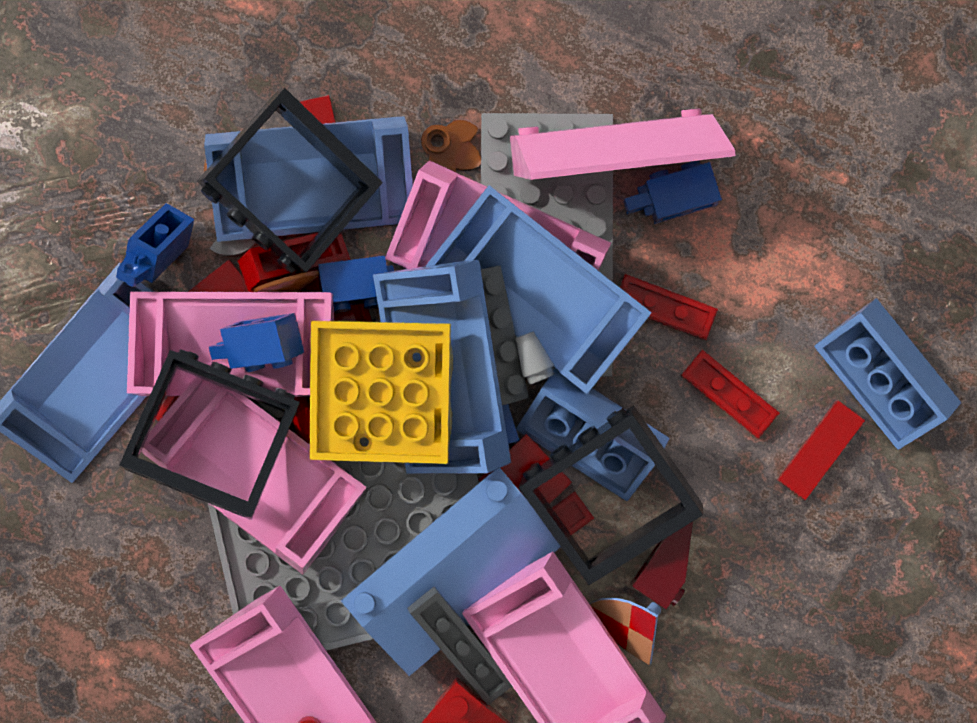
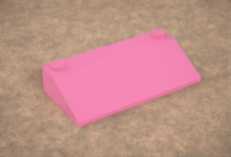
M701 108L681 110L682 117L540 133L538 126L518 128L519 135L510 136L514 176L530 180L733 157L736 155L735 148L713 114H702Z
M428 161L417 173L385 258L406 269L426 267L487 186ZM500 193L595 269L600 270L611 242Z
M130 292L127 393L138 396H150L170 350L179 353L180 349L187 352L190 351L199 356L198 361L211 366L212 362H217L230 368L228 358L212 360L209 346L223 341L220 329L242 320L295 313L305 353L292 358L293 364L282 368L274 369L272 364H265V368L252 372H245L244 367L233 368L230 374L243 379L244 375L255 377L264 382L262 387L274 392L276 388H281L295 395V397H310L311 321H334L333 293ZM177 369L166 396H181L197 376Z
M196 377L149 432L142 452L160 467L248 501L280 422L246 396ZM289 429L252 520L214 505L211 506L304 575L366 490V486L331 460H310V444Z
M554 552L526 566L463 611L462 614L538 723H664L666 715Z
M281 586L254 600L190 645L244 723H298L307 716H313L321 723H377Z

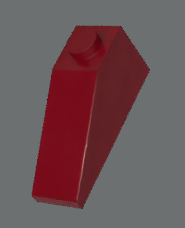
M693 522L657 543L630 583L632 587L666 610L670 604L676 606L685 593V589L682 586L686 581Z

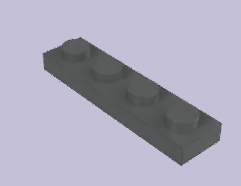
M501 265L481 269L501 402L502 405L529 398L525 377L522 376L517 342L515 340V330Z
M435 586L407 608L413 618L487 705L491 704L512 687L485 646Z

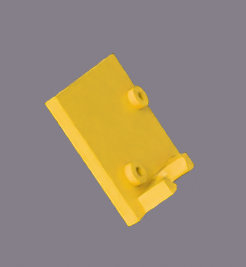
M311 321L310 460L448 464L452 430L451 377L453 371V351L451 345V323ZM414 353H419L421 355L420 361H414ZM362 437L368 439L369 443L367 446H363L360 443Z

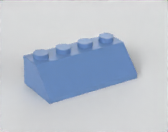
M877 298L849 317L814 346L897 450L948 420L961 404V401Z
M557 368L553 370L554 375L547 379L516 428L517 431L524 435L527 434L534 442L551 453L563 444H567L570 447L579 441L578 436L591 426L601 427L608 422L606 418L612 412L622 409L621 406L593 388L586 394L563 376ZM647 424L663 448H665L670 438ZM629 428L572 466L625 501H628L655 464Z

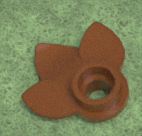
M455 120L447 126L432 125L423 132L421 145L424 152L429 155V161L454 172L457 169L472 170L481 166L479 151L470 142L478 130V127L466 120ZM441 137L444 143L440 147H434L431 144L432 139Z

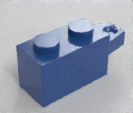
M700 160L683 164L681 171L669 174L668 170H661L649 175L650 180H647L643 186L637 187L639 194L625 198L623 203L627 214L644 210L645 215H652L654 224L717 206L722 198L711 163L701 164Z
M166 203L128 239L126 255L117 269L116 278L126 282L131 287L136 286L144 279L153 283L189 246L194 219Z
M385 256L318 264L320 292L333 293L334 313L350 311L352 305L364 304L366 309L377 308L378 302L373 274L394 271L393 265H386Z
M295 313L236 322L220 329L222 342L209 346L212 360L228 358L230 369L244 367L245 372L263 369L266 367L265 364H272L274 369L293 364L292 358L305 353Z

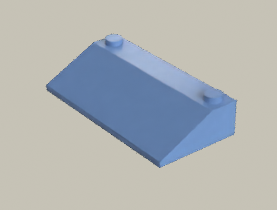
M405 116L324 123L323 125L383 182L344 229L398 224L413 186L409 133ZM292 126L259 129L216 177V180L276 236L320 232L356 190V187ZM241 131L205 134L204 148L207 169ZM212 202L217 242L252 239L254 234L245 225L243 227L236 225L227 216L228 210L220 202L217 204Z
M488 185L426 265L432 266L479 260L480 269L501 265L516 337L534 331L553 362L554 367L586 394H588L651 314L648 309L490 185Z
M479 260L373 274L381 322L451 323L453 371L451 377L452 430L449 443V463H405L406 474L489 473L511 463ZM419 353L413 354L414 361L418 362L421 360Z
M120 262L0 400V432L71 483L75 481L147 397L127 393L130 292L155 291L143 281L131 287L126 282L117 279L116 274L121 264Z
M498 468L351 591L341 602L367 633L410 676L441 650L408 611L407 608L435 586L465 624L469 626L470 624L462 614L465 609L526 566L551 552H556L561 546L528 500L501 468Z

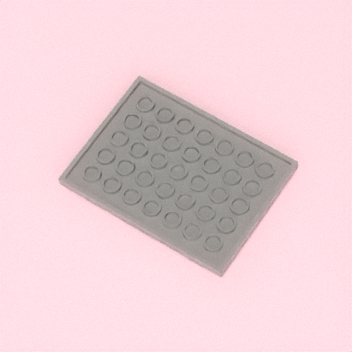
M362 437L360 443L363 446H367L369 441L367 438ZM331 460L366 486V490L304 575L208 503L233 615L254 600L281 586L326 651L373 639L341 600L478 485L477 473L406 474L405 463Z

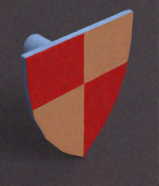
M601 598L589 603L612 638L623 649L648 665L652 663L658 615L661 613V607L657 603L652 602L646 608L619 598Z

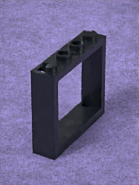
M286 88L275 92L197 180L203 187L201 189L202 194L215 204L220 202L228 210L227 216L239 227L245 225L254 234L252 239L264 250L268 251L270 248L279 257L277 262L290 273L294 271L296 273L307 272L383 183ZM275 111L356 187V190L299 256L216 180V177Z
M180 349L179 353L170 350L119 466L126 471L252 520L300 402L294 400L295 395L286 392L284 389L276 388L274 392L262 387L264 382L255 377L244 375L243 379L234 376L230 374L232 369L223 364L212 362L211 366L198 361L199 356L193 352ZM177 369L285 412L248 501L138 458Z
M634 405L627 410L622 408L617 412H612L606 418L608 422L599 428L595 426L587 428L578 436L579 441L570 447L567 444L561 445L550 454L551 459L542 465L539 462L532 464L528 470L522 473L523 477L518 487L588 585H591L703 515V503ZM630 428L681 502L588 559L537 487Z

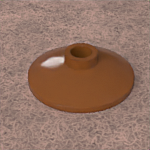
M319 271L305 272L258 286L253 290L254 292H300L301 289L308 286L319 276Z

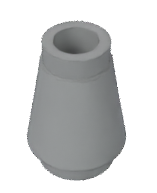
M534 331L515 338L522 376L527 378L529 384L554 375L552 370L554 364Z

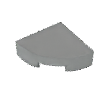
M216 239L209 249L222 256H236L246 253L249 249L254 248L257 243L252 239L217 242Z

